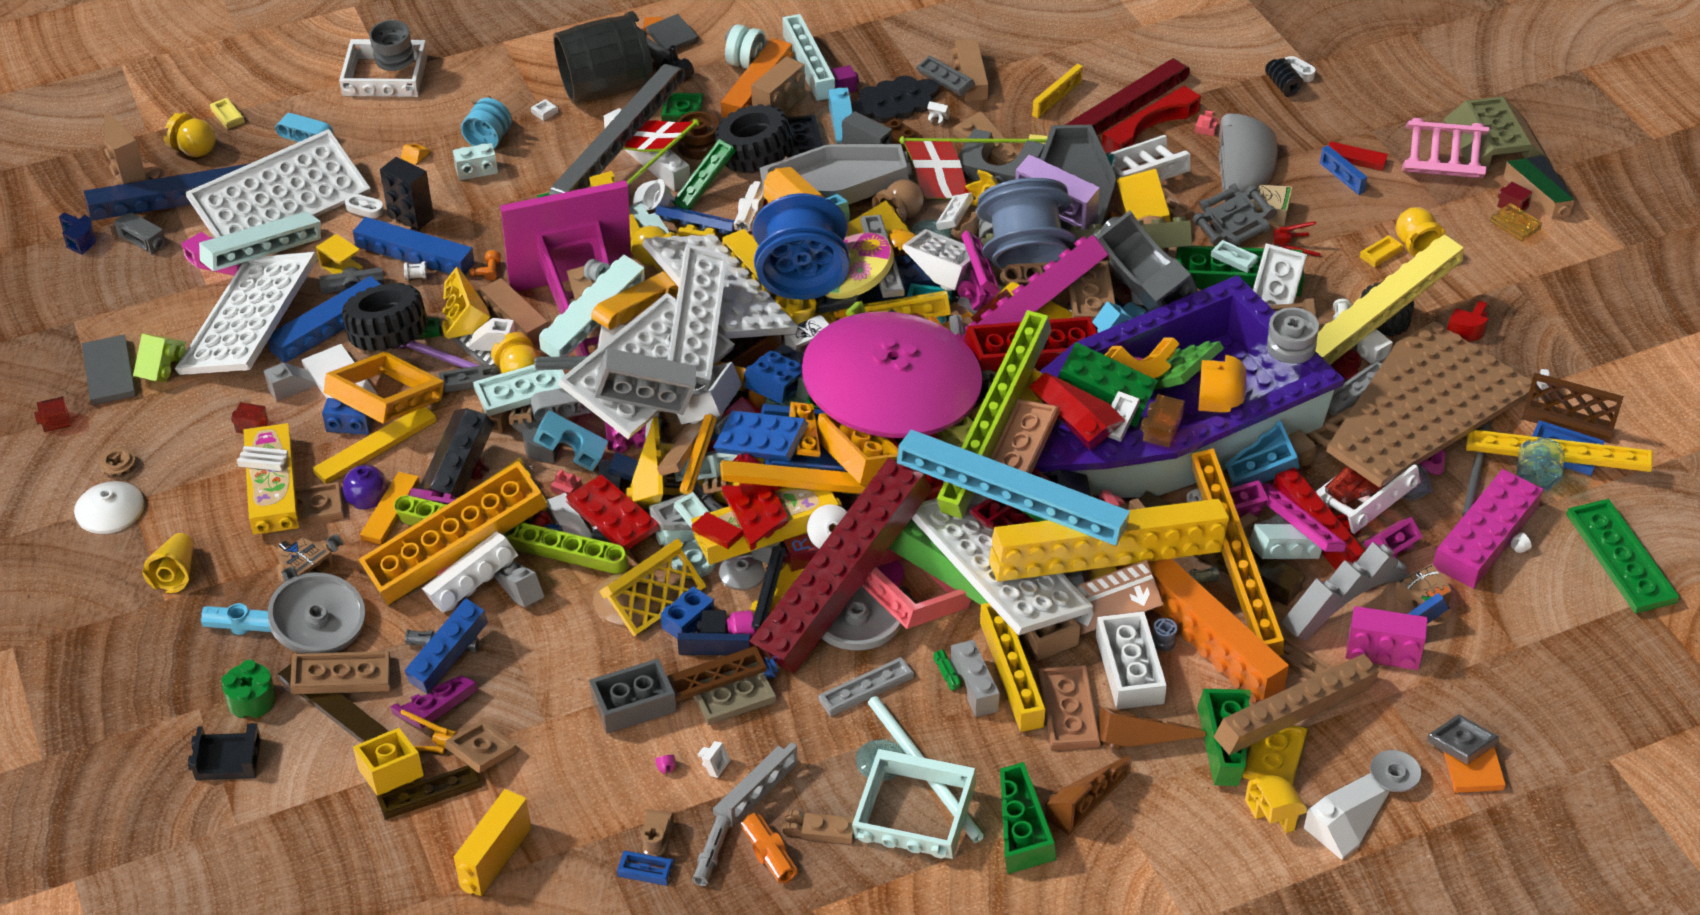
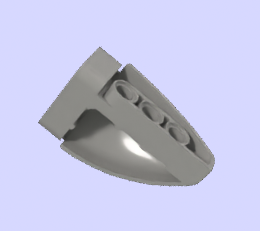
M1241 114L1224 115L1221 119L1219 132V163L1223 191L1234 183L1238 186L1241 193L1245 192L1251 185H1255L1258 189L1260 185H1267L1272 179L1277 164L1278 148L1275 132L1255 118ZM1233 195L1225 199L1224 202L1233 198Z

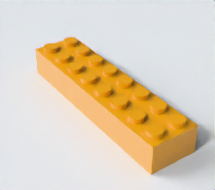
M518 461L358 560L386 604L389 605L435 577L437 571L453 565L496 531L501 535L546 508L547 504L541 491Z

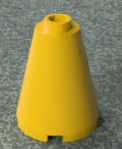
M176 533L145 560L142 574L152 588L166 590L165 593H176L185 588L189 582L194 548L192 538L184 533Z

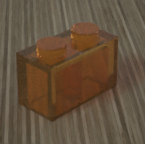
M1158 394L1155 402H1150L1148 418L1144 417L1141 424V431H1144L1143 441L1170 448L1183 417L1184 401Z

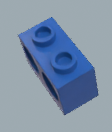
M692 586L687 592H683L670 606L664 608L661 613L662 629L676 639L678 633H695L697 631V621L702 620V610H715L714 599Z

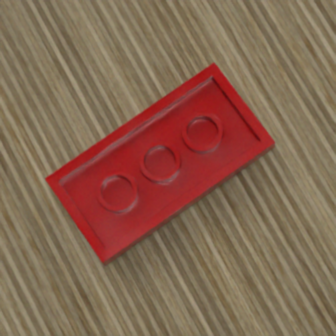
M602 474L566 496V503L613 544L622 546L625 552L660 529L658 522Z

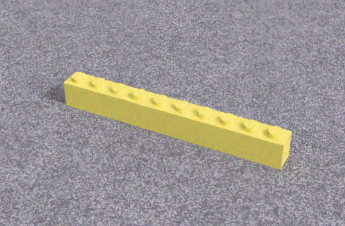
M1445 234L1438 240H1434L1429 247L1418 252L1411 261L1404 263L1398 271L1387 276L1380 285L1373 287L1367 295L1356 300L1349 309L1342 311L1336 319L1325 324L1323 329L1318 332L1316 352L1331 365L1463 262V247Z

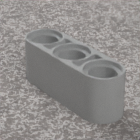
M563 388L538 392L530 399L533 415L537 421H542L548 410L563 418L592 412Z

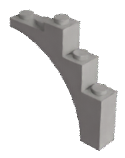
M1372 542L1357 562L1351 563L1344 560L1329 580L1322 581L1316 578L1281 623L1297 638L1308 641L1318 628L1336 611L1361 593L1375 586L1388 582H1397L1411 575L1406 571L1408 566L1393 556L1394 551L1384 543L1379 545Z

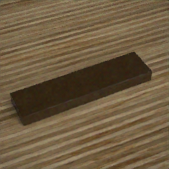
M467 765L376 797L384 820L481 788V782L477 772Z

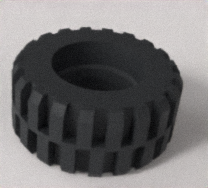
M749 105L747 108L737 109L736 112H731L727 118L721 120L715 132L716 143L720 139L736 150L725 166L740 173H756L761 167L784 160L785 156L790 154L793 147V137L787 116L782 110L772 105Z
M404 283L380 284L373 288H366L365 291H360L355 296H351L348 302H345L342 309V318L349 341L356 348L364 351H386L390 348L395 349L399 348L398 346L409 344L411 340H416L419 335L423 334L428 324L422 295L416 288Z

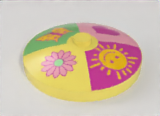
M859 233L846 237L844 242L850 252L848 274L838 288L825 296L833 299L851 298L855 295L863 294L881 282L890 271L894 261L893 249L885 237L876 233Z

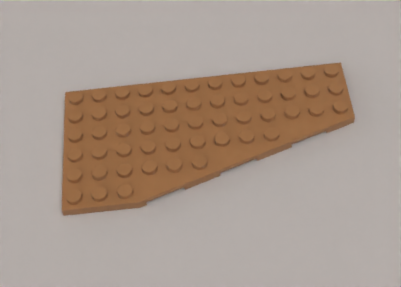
M1434 321L1396 342L1328 444L1326 452L1378 487H1382L1397 478L1412 465L1420 464L1528 398L1532 381L1514 371L1510 366L1501 363L1494 356L1485 353L1476 345L1464 340L1460 335L1447 330L1442 324Z

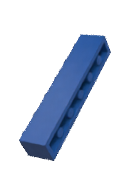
M364 217L353 230L355 246L413 264H421L422 261H426L427 268L451 274L458 267L465 275L475 263L473 248L470 246L372 218Z
M369 276L273 331L268 340L270 351L282 362L286 363L345 329L342 318V309L345 302H348V299L351 296H355L356 293L365 291L369 287H376L380 283Z

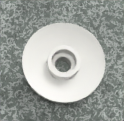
M824 505L817 508L811 514L807 524V532L811 542L820 549L832 533L829 531V525L833 523L837 526L847 511L837 505Z

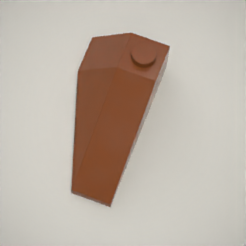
M1100 707L1099 710L1100 740L1106 743V747L1118 750L1121 749V746L1133 747L1205 737L1206 731L1167 721V723H1162V720L1148 716L1141 719L1130 712Z
M1127 755L1062 788L1056 795H1051L1045 804V819L1070 835L1130 774L1132 757Z

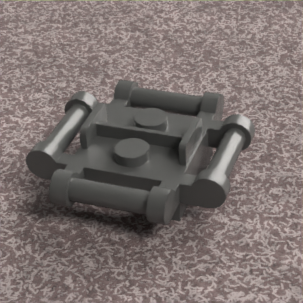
M1234 183L1225 191L1207 200L1199 201L1200 208L1204 213L1195 214L1193 222L1204 230L1213 246H1217L1224 240L1239 247L1242 242L1262 232L1270 231L1271 226L1268 220L1276 215L1277 210L1266 202L1259 194V189L1255 185L1249 186L1245 192L1241 193L1238 186ZM1233 195V198H1231L1230 200H1228V201H1226V202H1224V203H1222V204H1220V205H1218V206H1216V207H1214V208H1211V206H1213V205H1215V204H1217V203H1219V202H1221V201H1223V200H1225V199H1227V198H1229L1230 196ZM1251 199L1255 200V202L1261 207L1263 212L1258 213V211L1256 210V206L1251 201Z

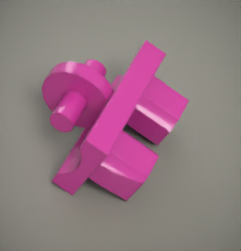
M970 270V278L967 281H961L957 286V292L960 297L969 299L973 311H979L981 305H991L994 295L980 286L975 271Z

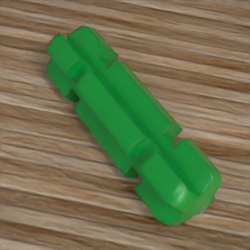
M942 649L935 651L933 659L936 665H939L938 669L944 680L948 682L949 689L952 691L960 689L962 681L956 675L957 672L950 659L947 658L946 652Z

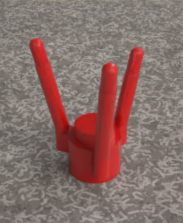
M1316 221L1274 229V245L1290 250H1302V253L1321 256L1318 252L1286 245V243H1291V237L1309 236L1308 232L1291 233V230L1316 225Z

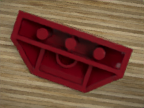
M1037 468L1033 469L1032 475L1051 481ZM991 498L986 499L970 510L971 515L985 527L994 530V527L1037 522L1020 509Z

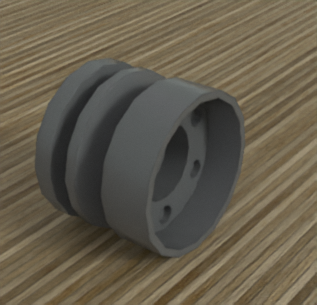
M386 20L372 27L369 33L370 42L373 48L375 63L379 68L387 71H397L406 68L414 60V50L410 31L405 23L398 20Z

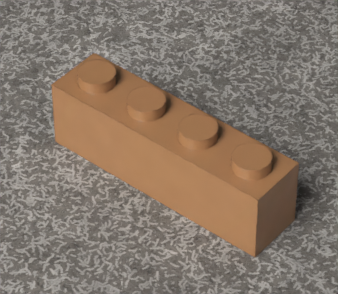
M955 40V48L951 49L954 69L970 77L975 82V85L963 95L964 100H988V82L978 40Z
M502 278L480 288L481 299L494 318L514 320L515 332L524 333L525 336L530 338L533 345L540 343L539 336L545 328H549L548 321Z

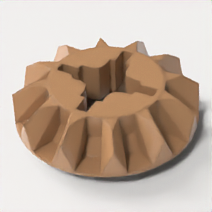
M116 448L107 451L101 456L99 468L103 474H109L110 477L115 474L121 476V473H129V469L135 467L134 462L136 459L132 451L125 448Z

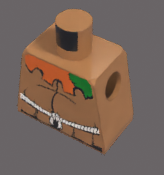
M1433 564L1397 581L1394 597L1411 611L1437 593H1440L1448 607V610L1439 617L1446 619L1453 611L1448 606L1452 590Z

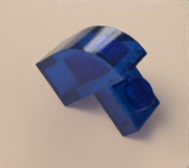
M65 212L59 216L66 248L78 254H84L96 241L90 218L84 215L78 219L76 216H71Z

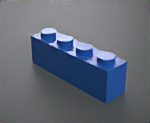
M465 598L405 669L409 683L424 693L429 694L488 624L485 610Z

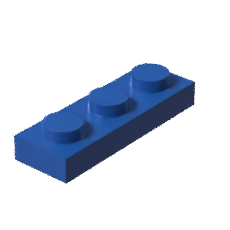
M1330 146L1323 147L1320 164L1356 194L1364 193L1367 176Z

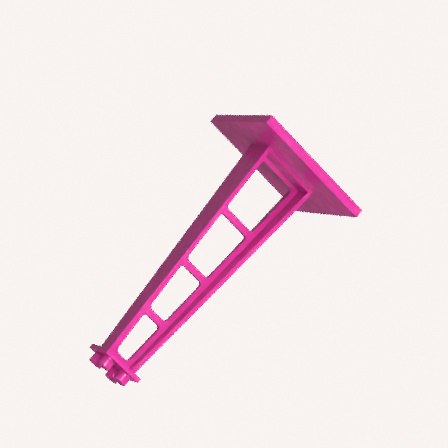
M626 180L500 205L509 286L517 292L549 285L560 314H563L570 305L569 300L574 299L573 292L566 291L562 282L569 281L568 270L585 266L590 259L607 263L610 267L615 260H619L623 255L631 259L629 195ZM599 336L585 338L575 348L577 356H589L588 347L598 344ZM604 421L608 450L614 449L615 453H623L629 445L635 444L639 449L644 447L646 425L631 438L627 439Z

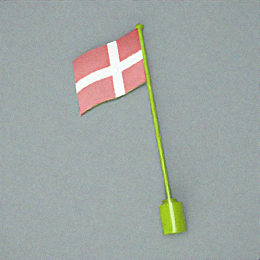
M694 119L693 122L648 120L640 129H637L638 131L630 140L626 141L622 150L661 152L627 181V185L629 186L692 128L699 126V120Z
M904 136L899 139L900 143L905 145L909 153L918 185L926 199H952L955 195L970 193L965 187L966 182L961 163L951 142L1026 143L1029 140L1046 143L1047 140L904 138Z

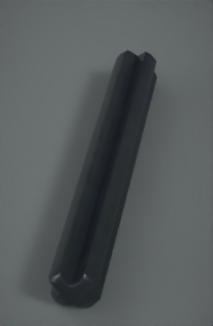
M781 545L773 546L751 625L756 631L769 616L786 554V548Z

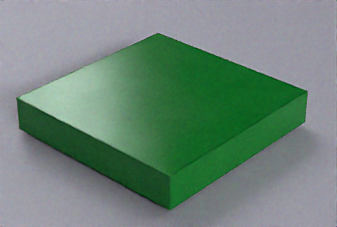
M673 93L663 104L661 120L677 122L681 116L689 112L702 111L703 93Z

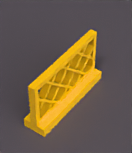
M679 538L599 591L604 599L607 597L633 637L659 620L666 604L671 605L673 601L666 600L668 589L679 591L678 598L683 592L689 590L684 588L685 577L692 578L698 586L696 588L699 590L706 587L682 551L681 547L683 544ZM676 556L682 562V571L671 568L672 559ZM656 569L665 571L664 583L653 580ZM670 573L681 575L679 586L669 584ZM637 582L648 584L646 595L636 593ZM652 585L663 587L662 599L651 596ZM620 594L629 595V607L621 606L616 597ZM635 597L646 599L644 611L633 608ZM650 601L661 603L659 614L649 612ZM632 613L643 615L642 625L638 628L631 621Z

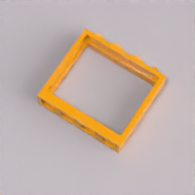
M385 351L326 373L323 393L384 424L441 401L444 381ZM384 373L411 388L383 399L355 383Z

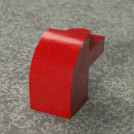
M1479 300L1472 313L1455 308L1449 319L1447 330L1460 335L1461 338L1468 342L1482 338L1489 319L1487 318L1488 312H1485L1487 303Z

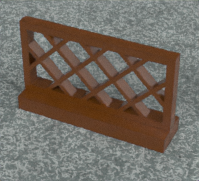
M1534 373L1522 420L1537 424L1540 420L1610 443L1624 396ZM1537 381L1546 383L1549 387L1541 390L1536 383ZM1565 388L1571 393L1563 396L1559 389ZM1554 392L1558 398L1550 401L1545 394ZM1581 395H1591L1593 399L1586 402ZM1540 397L1545 403L1537 402L1532 399ZM1576 398L1580 404L1572 407L1568 400ZM1610 400L1617 402V404L1608 408L1603 401ZM1559 403H1563V405H1564L1567 409H1563V408H1560V407H1556V406H1554V405H1557V404H1559ZM1598 404L1602 410L1594 412L1590 406ZM1585 409L1589 415L1578 413L1577 411ZM1607 415L1611 421L1600 419L1599 417Z

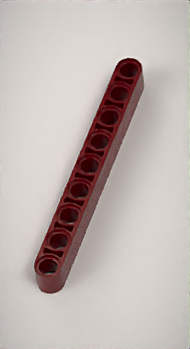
M1172 58L1065 125H1092L1096 135L1185 81L1190 73V68Z

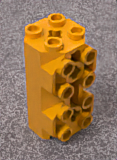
M792 167L776 168L774 171H770L764 180L763 196L768 200V203L795 193H807L825 198Z

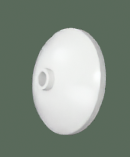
M119 481L104 482L93 486L78 499L74 513L78 524L86 531L96 534H110L126 529L139 519L144 510V499L140 490L129 483Z

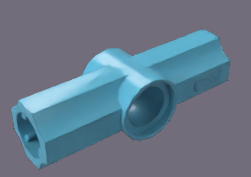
M241 603L233 604L229 608L206 606L202 610V627L231 629L237 635H243L250 630L271 632L268 624V611L250 610Z

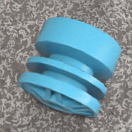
M482 98L476 102L471 112L463 120L461 133L471 146L492 143L494 149L511 126V114L508 108L501 102L492 98Z

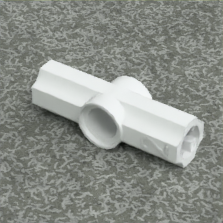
M754 181L750 185L745 198H740L738 215L734 222L735 230L745 229L747 232L752 230L754 219L763 208V201L765 199L763 196L764 185L761 182Z

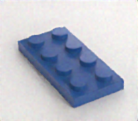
M657 206L655 214L661 215L663 220H681L680 223L684 225L700 224L699 228L719 229L718 232L723 234L737 232L734 229L735 220L674 206Z
M732 411L713 448L717 453L742 454L743 456L749 454L757 458L790 461L808 426V422L805 418Z

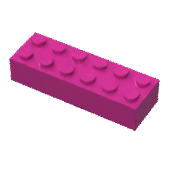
M1502 469L1436 549L1433 561L1435 568L1441 573L1474 589L1511 543L1512 538L1519 533L1538 509L1543 488Z

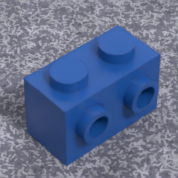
M327 398L322 411L326 432L369 435L374 422L373 418L335 398Z

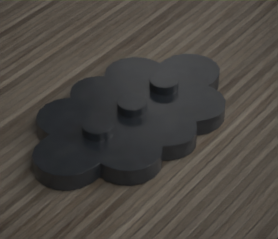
M899 76L894 81H881L876 87H865L859 92V100L855 101L851 106L852 113L855 111L885 124L894 118L906 119L913 116L915 112H925L928 110L929 102H932V99L939 93V85L931 79L917 81L911 76Z

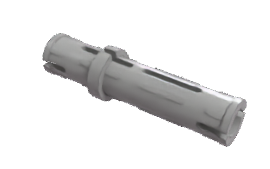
M720 815L715 818L704 851L698 856V866L692 877V881L698 886H706L708 884L711 872L718 864L717 856L731 824L729 818Z

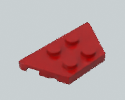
M721 486L722 493L739 528L743 530L744 538L750 550L757 548V542L762 538H770L776 530L788 524V516L772 486Z

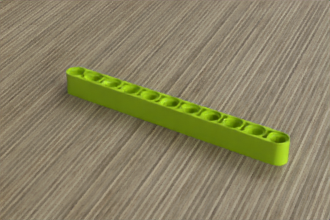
M403 495L394 502V509L402 523L413 526L447 504ZM523 522L502 534L507 538L514 550L613 574L625 572L629 568L626 552L622 546Z

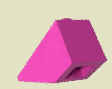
M200 232L181 243L185 259L197 268L212 271L200 261L199 246L200 242L213 239L212 237H208L203 232ZM241 263L214 272L235 276Z

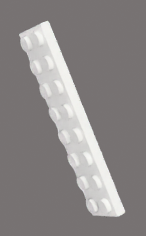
M686 244L667 360L696 366V383L709 386L728 255Z

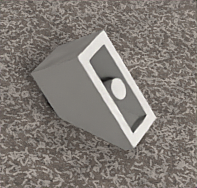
M281 363L264 370L268 390L276 402L317 386L308 370L287 363Z

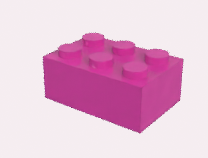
M1354 606L1347 637L1345 659H1353L1365 654L1372 663L1418 670L1426 640L1427 617Z

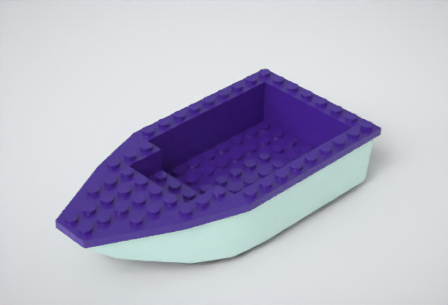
M1237 275L1077 342L1103 355L1112 346H1122L1132 357L1144 359L1150 355L1163 338H1175L1179 342L1176 349L1180 348L1181 350L1191 345L1199 346L1207 341H1210V343L1220 341L1224 349L1210 361L1225 362V355L1233 356L1242 361L1247 373L1246 395L1243 404L1231 408L1230 412L1198 411L1201 381L1200 369L1184 384L1153 390L1137 426L1129 425L1121 442L1107 437L1090 451L1057 418L1034 468H1037L1042 473L1062 469L1087 474L1090 492L1096 496H1099L1102 490H1110L1113 495L1121 496V498L1141 497L1146 490L1160 496L1196 483L1191 465L1192 453L1214 448L1221 470L1224 471L1226 470L1225 464L1244 448L1250 447L1255 443L1259 436L1263 433L1266 434L1279 420H1281L1287 435L1298 430H1302L1304 434L1321 428L1334 389L1343 386L1344 378L1316 351L1310 360L1298 364L1283 363L1272 357L1267 349L1270 318L1275 311ZM1074 344L1040 372L1043 374L1047 372L1058 378Z

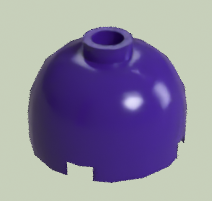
M361 465L351 469L343 481L345 501L348 504H353L354 508L357 509L377 507L388 489L384 473L371 465Z

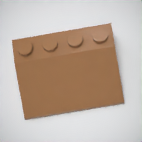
M106 111L104 114V140L107 148L104 150L106 156L111 161L109 168L116 179L113 181L114 185L147 180L135 138L109 111Z

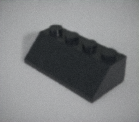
M468 408L454 411L419 489L439 493L441 497L444 496V493L452 494L457 498L463 495L495 425L487 414Z

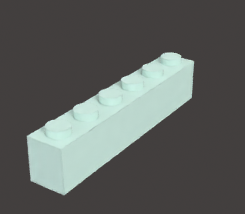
M801 14L782 17L783 37L786 42L792 43V52H794L795 60L805 64V79L817 101L829 99V89H835V78Z
M306 211L199 243L200 261L212 271H216L321 239V221Z
M623 255L619 260H615L610 269L602 273L591 287H587L580 298L573 301L563 314L556 317L554 323L549 328H545L539 336L540 349L551 357L568 356L600 325L591 319L594 307L598 303L644 281V267L626 255Z

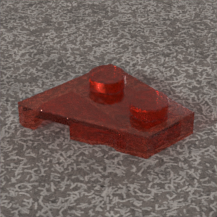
M1346 466L1325 486V492L1344 504L1377 493L1389 483L1378 487L1349 466Z

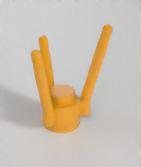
M401 710L402 715L435 731L432 742L436 743V746H414L417 751L444 754L446 740L458 734L408 711Z

